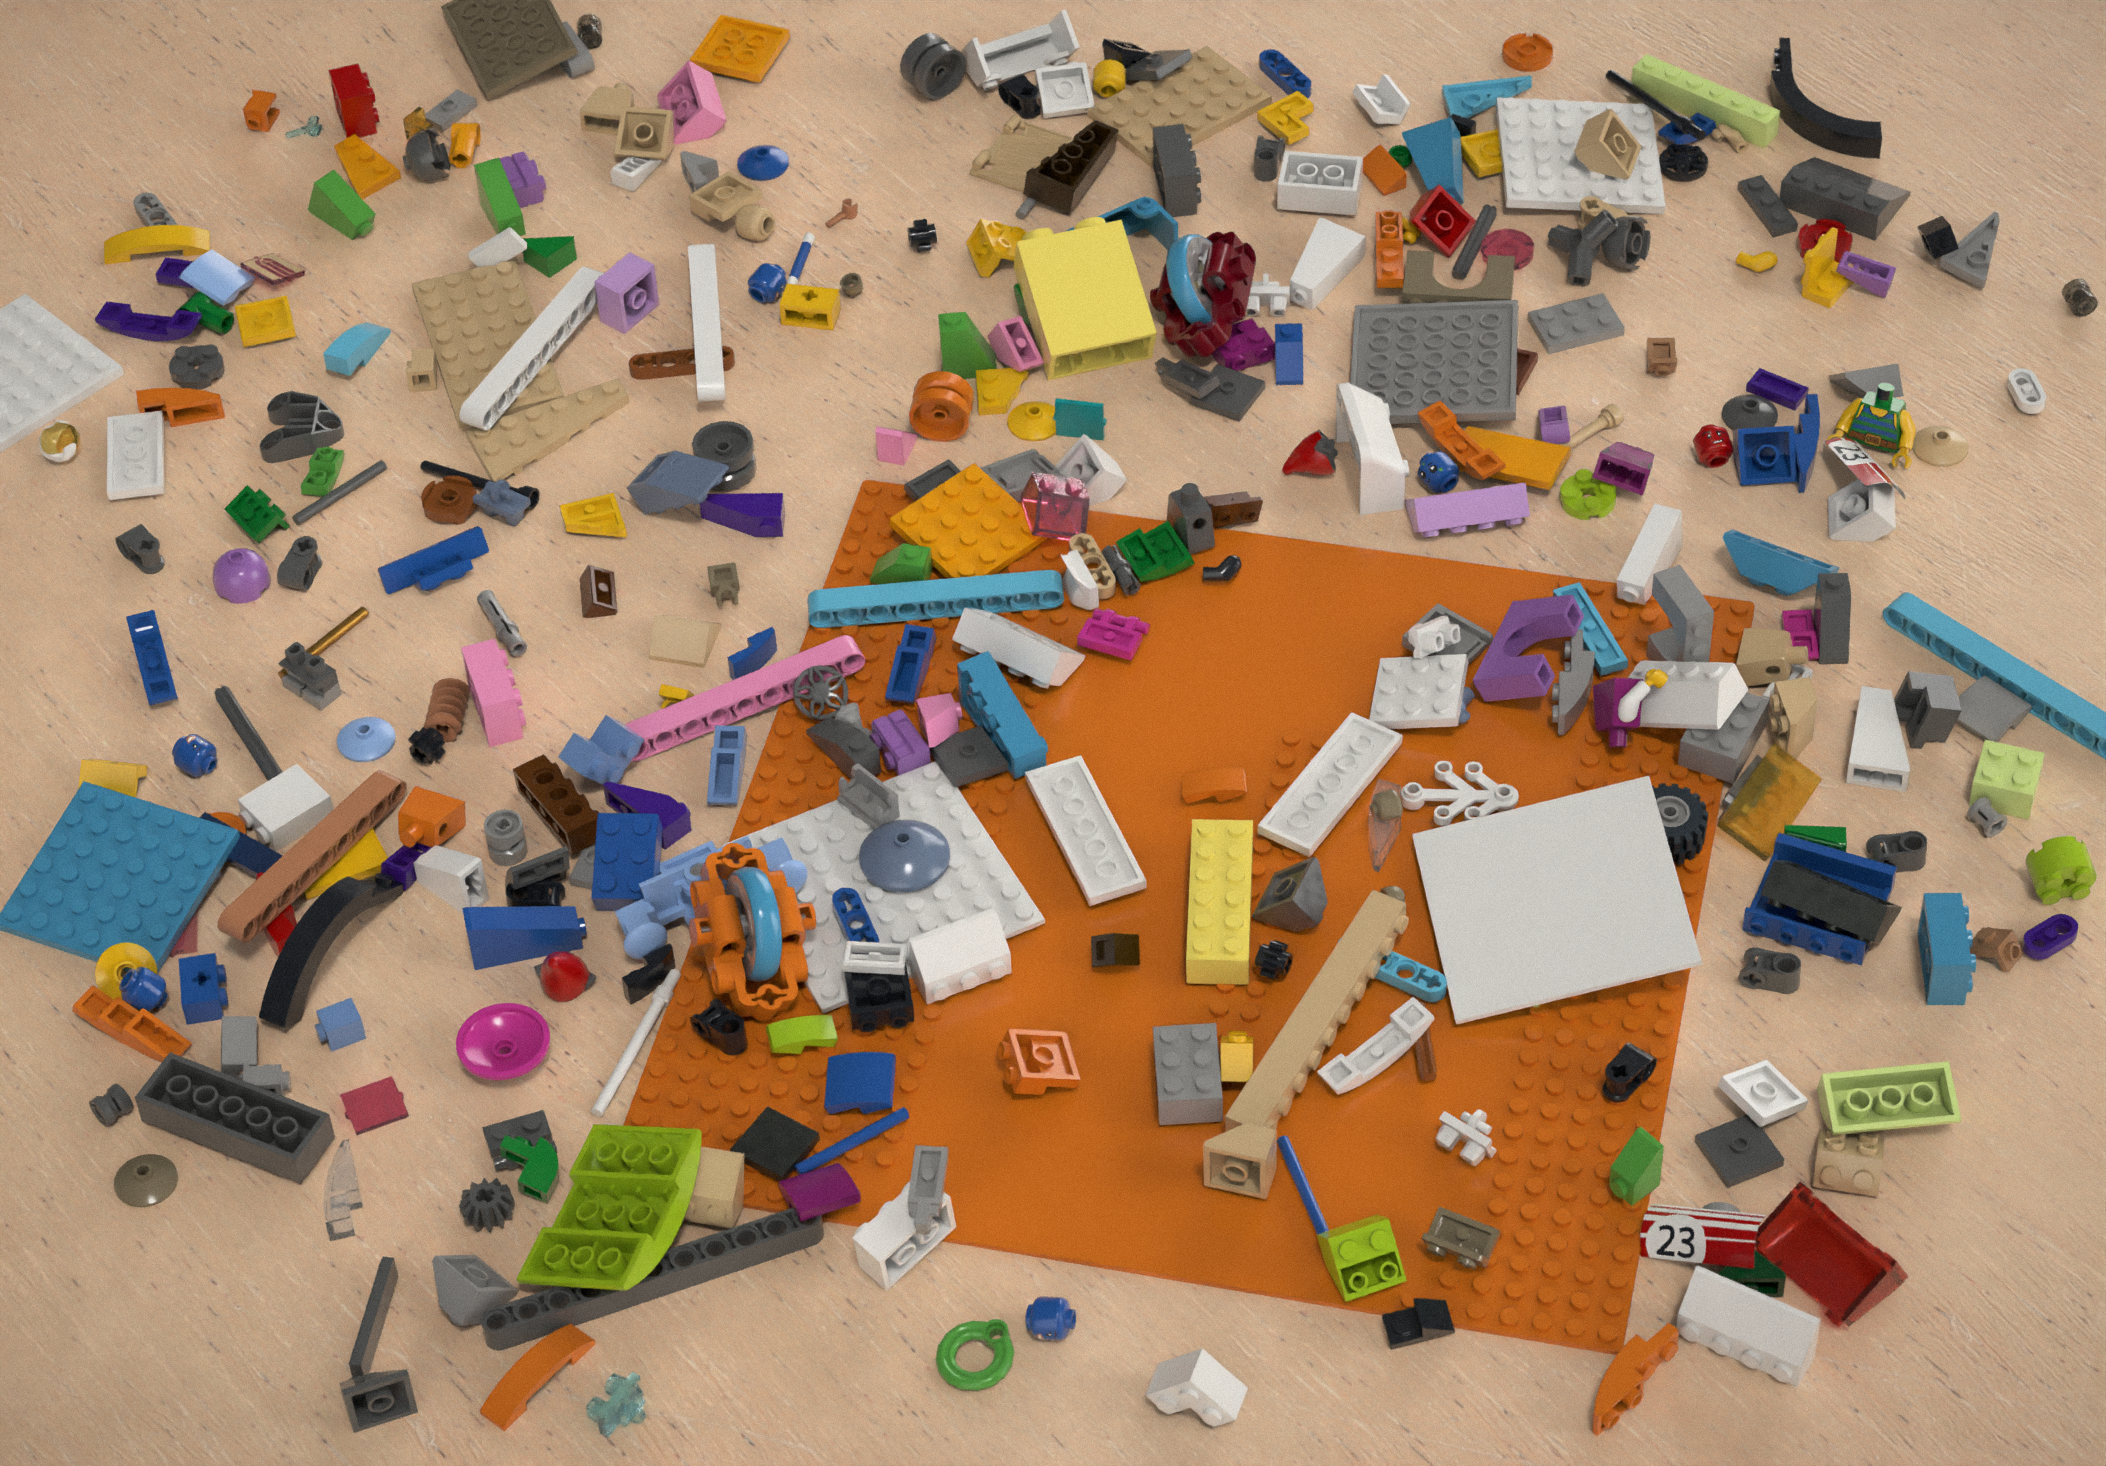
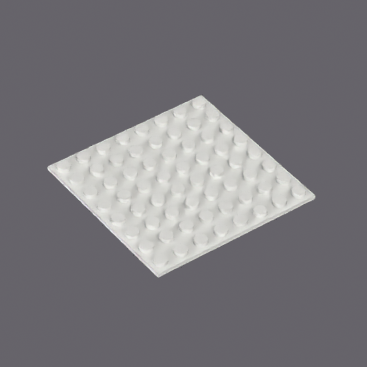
M936 761L882 782L898 794L900 817L894 821L917 820L930 824L937 828L947 839L950 848L948 868L940 879L926 888L912 892H893L871 883L861 870L859 851L864 839L873 829L838 802V800L746 835L750 838L753 848L761 847L782 837L790 850L792 859L802 862L807 868V880L803 887L796 892L798 904L809 902L813 904L816 913V928L805 931L806 938L803 943V949L808 966V979L804 984L822 1013L848 1004L845 976L842 969L847 940L834 914L832 895L838 889L847 887L858 892L880 943L908 944V955L906 956L908 978H912L908 939L993 907L997 911L1006 939L1045 924V918L959 789L953 786ZM738 838V839H736V840H733V841H731V842H728V843H726V844H723L722 847L725 846V845H727V844H729V843H732V842H734V841H737V840H739V839H741V838ZM844 901L847 911L851 910V904ZM852 921L848 924L853 929L864 925L861 921Z
M1649 776L1412 834L1456 1025L1702 965Z

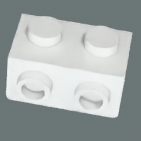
M1382 75L1377 86L1356 84L1352 92L1359 101L1360 106L1371 116V120L1380 125L1385 123L1400 125L1410 106V102L1388 75Z

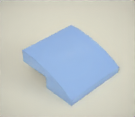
M214 250L206 252L193 261L179 277L222 306L235 301L239 291L251 287L255 279L254 276Z

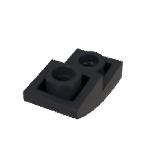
M670 943L643 956L644 967L622 977L624 996L630 1005L653 992L657 986L664 982L669 971L676 967L673 947Z

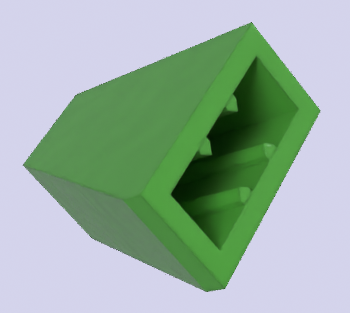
M499 157L475 164L474 169L480 204L496 234L511 227L519 236L526 235L523 214Z
M335 170L314 182L308 205V211L351 240L359 235L365 236L372 230L375 218L374 211Z
M966 312L938 314L941 361L944 372H951L961 376L963 379L976 378V370L997 369L995 352Z

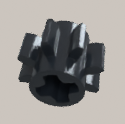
M927 219L914 220V227L907 228L910 247L917 246L918 252L931 250V244L937 243L934 223L927 224Z
M422 727L420 731L416 730L408 739L412 743L409 748L410 754L419 763L425 764L428 762L432 764L434 760L439 761L446 752L442 748L445 744L444 738L436 729H425V727Z
M1274 940L1270 941L1269 945H1261L1255 960V965L1262 968L1260 975L1274 980V978L1278 979L1279 974L1283 976L1288 974L1293 962V954L1286 952L1288 944Z

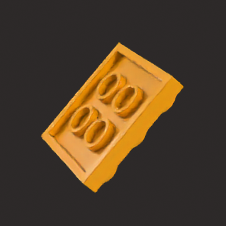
M720 14L689 60L709 72L760 83L790 39V30Z

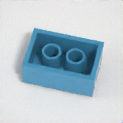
M1962 893L1923 894L1917 936L1927 1005H1965L1967 992H1972L1973 981L1972 974L1970 973L1976 971L1975 954H1970L1969 948H1972L1973 935L1972 930L1966 928V924L1969 923V907L1963 906Z

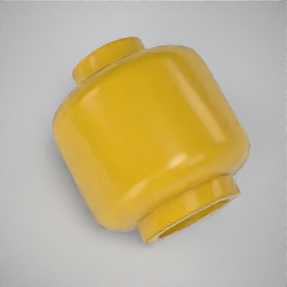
M1112 59L1103 60L1096 64L1093 70V88L1098 94L1109 98L1125 89L1126 69L1123 64Z

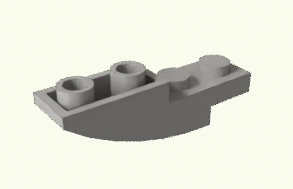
M1578 629L1575 636H1571L1570 641H1565L1564 658L1570 659V662H1565L1564 671H1559V683H1553L1552 701H1558V705H1553L1552 722L1558 723V735H1564L1580 717L1592 688L1595 651H1583L1582 629Z

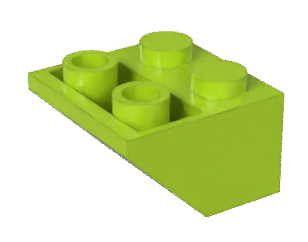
M1376 1214L1317 1234L1325 1265L1344 1301L1347 1302L1407 1281L1389 1218Z

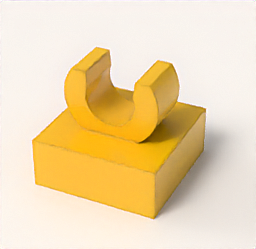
M661 684L658 693L665 700L661 705V709L695 696L687 689Z

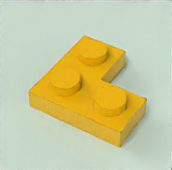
M1296 91L1258 110L1257 120L1279 138H1285L1286 144L1291 145L1309 135V126L1301 121L1300 118L1314 112V103L1299 91Z

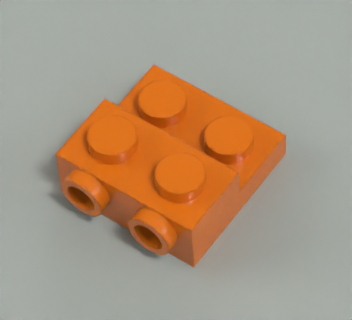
M1008 1029L1003 1040L998 1044V1059L1004 1060L1006 1064L1004 1081L1006 1084L1012 1085L1014 1094L1043 1095L1047 1087L1077 1088L1081 1080L1066 1032Z

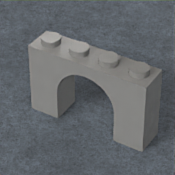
M1681 565L1654 573L1652 595L1668 616L1673 627L1648 635L1646 656L1650 661L1709 662L1714 610Z

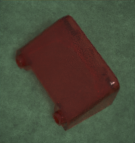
M1800 1181L1759 1226L1755 1240V1250L1784 1271L1786 1276L1827 1309L1824 1315L1837 1327H1840L1842 1324L1849 1327L1897 1290L1907 1280L1908 1275L1894 1258L1886 1252L1883 1253L1881 1249L1877 1246L1875 1247L1832 1212L1824 1202L1822 1203L1818 1198L1812 1195L1813 1192Z

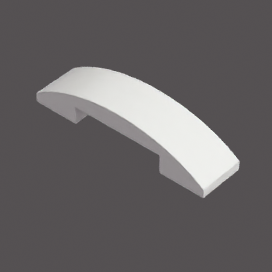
M1412 997L1389 1015L1391 1022L1347 1057L1340 1053L1317 1071L1318 1076L1337 1094L1345 1093L1364 1084L1398 1060L1434 1021V1016L1419 1001Z

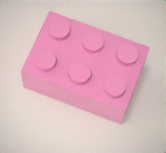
M495 639L461 647L468 686L489 747L523 739L521 726L526 725V720L522 708L518 709V706L523 705L519 689L512 688L515 685L512 669L505 668V666H508L505 650H499Z

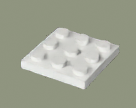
M1467 655L1425 656L1421 659L1414 657L1380 658L1369 720L1388 729L1458 726L1468 668Z

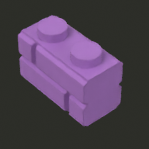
M524 151L512 154V157L505 156L499 158L519 207L524 208L528 204L534 205L543 202V191L546 190V184L542 175L537 176L538 169L535 160H529Z
M897 710L890 713L888 717L882 716L872 721V734L869 735V739L883 753V761L888 770L894 769L899 776L931 763L930 748L903 710Z

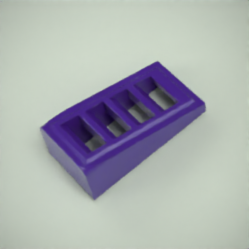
M416 843L413 847L403 845L381 863V873L393 876V880L404 883L403 891H406L417 879L414 862L420 855L426 853L432 847Z

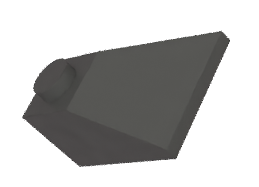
M407 1369L373 1372L362 1376H354L347 1381L339 1383L354 1433L418 1413Z

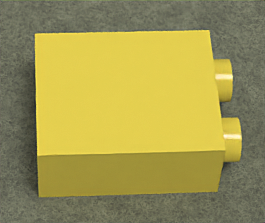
M1091 217L1077 223L1074 230L1053 234V231L1049 228H1039L1028 232L1022 237V241L1016 243L1014 271L1036 344L1044 361L1043 367L1047 380L1152 358L1157 332L1122 220L1105 223V220L1101 217Z

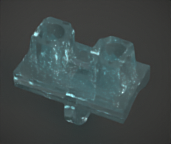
M631 1372L627 1378L613 1373L605 1385V1392L611 1398L606 1402L596 1396L586 1406L588 1417L598 1423L600 1434L609 1438L619 1424L624 1427L630 1421L635 1424H641L646 1418V1414L642 1409L646 1400L642 1397L643 1391L638 1384L641 1378L634 1372Z

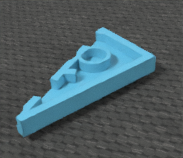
M1531 76L1442 85V96L1448 116L1456 114L1470 118L1495 106L1497 98L1513 97L1532 88Z

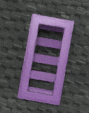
M1844 251L1836 272L1874 294L1886 298L1895 275L1896 267Z
M1566 406L1539 409L1542 441L1553 444L1568 443L1570 441V431Z

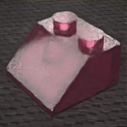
M1032 472L1020 495L1031 534L1068 541L1076 534H1086L1090 498L1084 480L1075 477L1069 478L1048 473Z

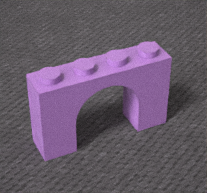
M1573 595L1512 602L1473 678L1475 687L1485 702L1546 695L1555 674L1544 654L1518 655L1538 641L1575 636L1584 615Z

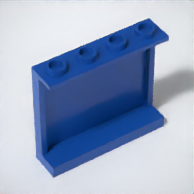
M1778 833L1775 840L1774 853L1750 908L1746 907L1743 931L1862 966L1870 945L1853 939L1854 933L1843 929L1842 933H1838L1824 927L1825 921L1814 917L1813 921L1801 918L1796 915L1797 909L1786 905L1785 909H1781L1767 903L1769 898L1761 895L1762 889L1774 860H1789L1888 901L1894 888L1897 867Z

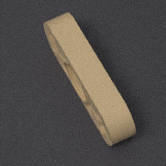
M1085 533L1072 536L1069 540V551L1078 550L1085 565L1089 563L1100 565L1096 569L1088 568L1098 586V598L1107 599L1112 597L1116 592V578L1094 538ZM1082 547L1087 549V553L1084 554ZM1101 578V581L1104 584V586L1101 583H1098V579Z

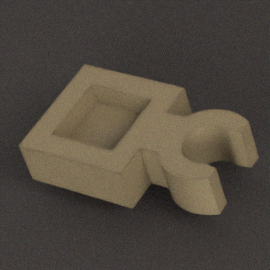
M736 563L707 566L711 593L716 594L718 607H723L722 601L726 598L732 599L733 604L737 605V590H740Z

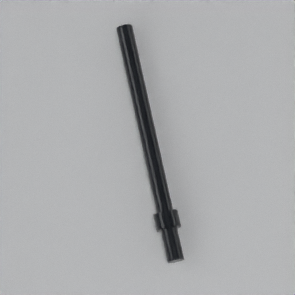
M1609 70L1606 73L1608 80L1674 123L1679 131L1684 134H1690L1698 140L1704 139L1705 131L1697 127L1692 119L1679 115L1614 70Z

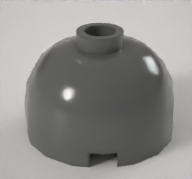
M432 127L413 134L407 142L405 148L406 155L403 156L406 169L412 170L421 180L428 181L448 177L449 174L445 172V169L450 170L446 147L444 143L438 144L435 137L440 135Z
M1638 216L1616 218L1619 224L1618 228L1601 243L1604 255L1616 267L1627 270L1639 269L1640 266L1635 264L1640 258L1645 261L1650 248V231L1645 230L1643 224L1648 223L1644 218Z

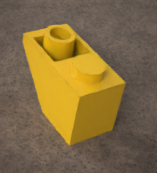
M1228 1031V1036H1222L1221 1081L1248 1082L1253 1074V1037H1247L1246 1031Z

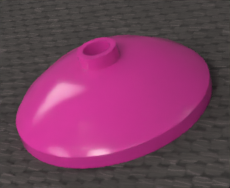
M500 1003L480 1009L462 1024L456 1038V1050L462 1065L472 1074L489 1080H508L530 1072L542 1062L550 1047V1032L545 1019L534 1009L516 1003Z

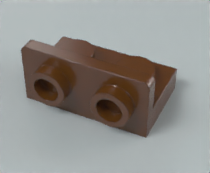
M1247 491L1203 497L1211 508L1213 527L1258 522L1263 504L1261 497L1250 498Z

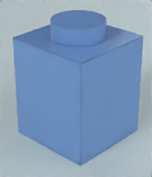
M352 998L316 1011L319 1023L314 1025L317 1036L320 1042H327L331 1052L366 1039L362 1019Z

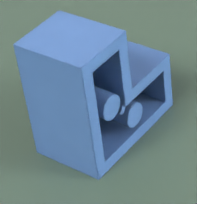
M605 715L590 739L573 733L558 758L582 776L600 784H604L607 781L617 783L622 778L632 758L638 754L640 746L645 739L622 722Z

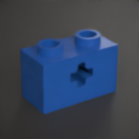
M216 953L178 959L181 1005L187 1025L222 1019V1016H224L223 1006H228L226 987L222 988L221 983L227 982L225 966L224 964H218Z

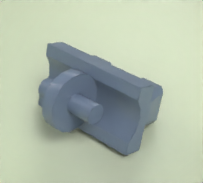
M500 479L496 483L489 480L482 492L473 496V503L483 507L485 514L489 516H497L499 514L505 517L506 523L516 526L524 518L523 511L530 505V498L510 490L509 483Z

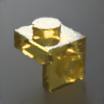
M421 107L416 108L403 119L407 140L421 130L433 128L432 124L426 122L425 112Z

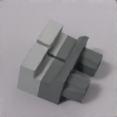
M294 642L285 650L286 658L278 663L288 673L282 678L283 687L298 697L303 698V700L320 711L342 695L336 670L327 665L322 657L305 651L304 646L298 642Z

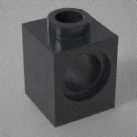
M1943 216L1917 226L1925 249L1933 259L1959 249L1952 227Z

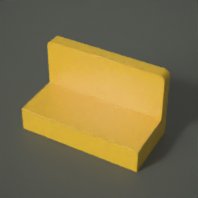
M93 758L82 759L78 789L83 781L136 798L138 778L147 777L148 765Z

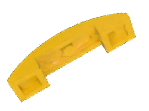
M155 225L128 230L104 241V263L131 262V255L174 250H182L184 256L203 255L210 251V232L205 229L183 225Z

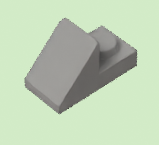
M686 151L680 152L682 173L692 193L719 177L718 163L715 159Z

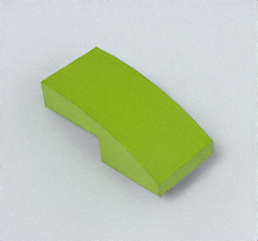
M810 1015L789 1018L768 1024L766 1027L772 1053L801 1054L805 1046L834 1047L838 1040L832 1015Z

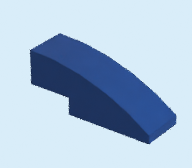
M905 624L901 645H897L885 700L915 703L925 680L937 638L934 628Z

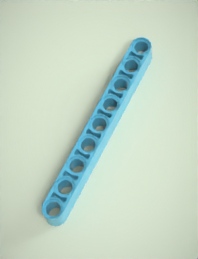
M1054 570L819 589L808 595V618L810 624L814 627L829 628L962 616L964 608L991 611L993 613L1051 609L1060 606L1064 602V592L1061 574Z

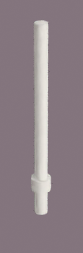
M671 969L663 984L657 986L652 995L653 1001L591 1109V1113L594 1116H603L663 1007L669 1005L674 996L673 989L681 977V973L678 970Z

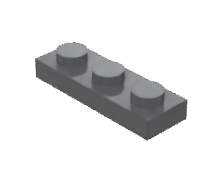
M1762 175L1738 181L1737 190L1773 238L1797 231L1798 222Z

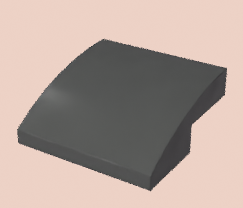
M565 846L509 868L506 872L505 886L507 887L510 883L513 890L537 881H560L565 879L566 870L570 869L567 847Z

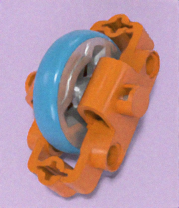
M729 843L723 847L721 852L712 853L707 856L700 871L701 881L691 882L690 897L695 918L690 919L689 922L690 938L693 946L703 947L714 993H729L733 1010L737 1015L753 1016L759 1021H769L775 1017L777 1012L786 1011L792 1006L798 995L797 983L806 982L808 979V966L803 943L806 938L805 931L816 928V913L812 903L798 904L795 889L787 886L782 870H768L765 855L760 849H745L738 843ZM718 875H719L721 878L727 880V884H726V889H725V890H724V886H723V883H722L721 879L718 878ZM773 976L777 985L780 986L779 989L773 984H765L755 994H747L745 988L746 980L761 982Z

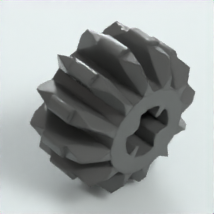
M483 1178L482 1183L476 1184L471 1182L469 1190H462V1200H460L459 1208L467 1226L473 1225L477 1232L485 1227L491 1233L494 1226L503 1229L504 1221L512 1220V1210H514L515 1201L507 1184L501 1185L497 1178L488 1183Z

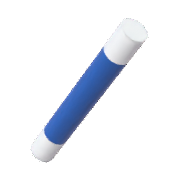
M806 233L788 276L787 284L797 285L815 239L812 233Z

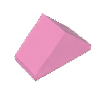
M876 427L878 461L904 466L918 434Z

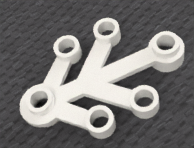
M1448 761L1437 762L1434 775L1436 779L1446 782L1454 789H1423L1420 784L1410 782L1401 790V803L1409 810L1421 808L1425 801H1455L1449 806L1441 805L1435 808L1434 822L1440 826L1449 825L1452 819L1464 810V821L1490 815L1495 810L1499 812L1512 810L1519 800V793L1513 786L1508 784L1498 785L1483 773L1482 765L1475 761L1465 765L1464 776L1468 781L1476 782L1484 790H1475L1454 774L1453 766ZM1475 802H1485L1480 807L1471 806Z

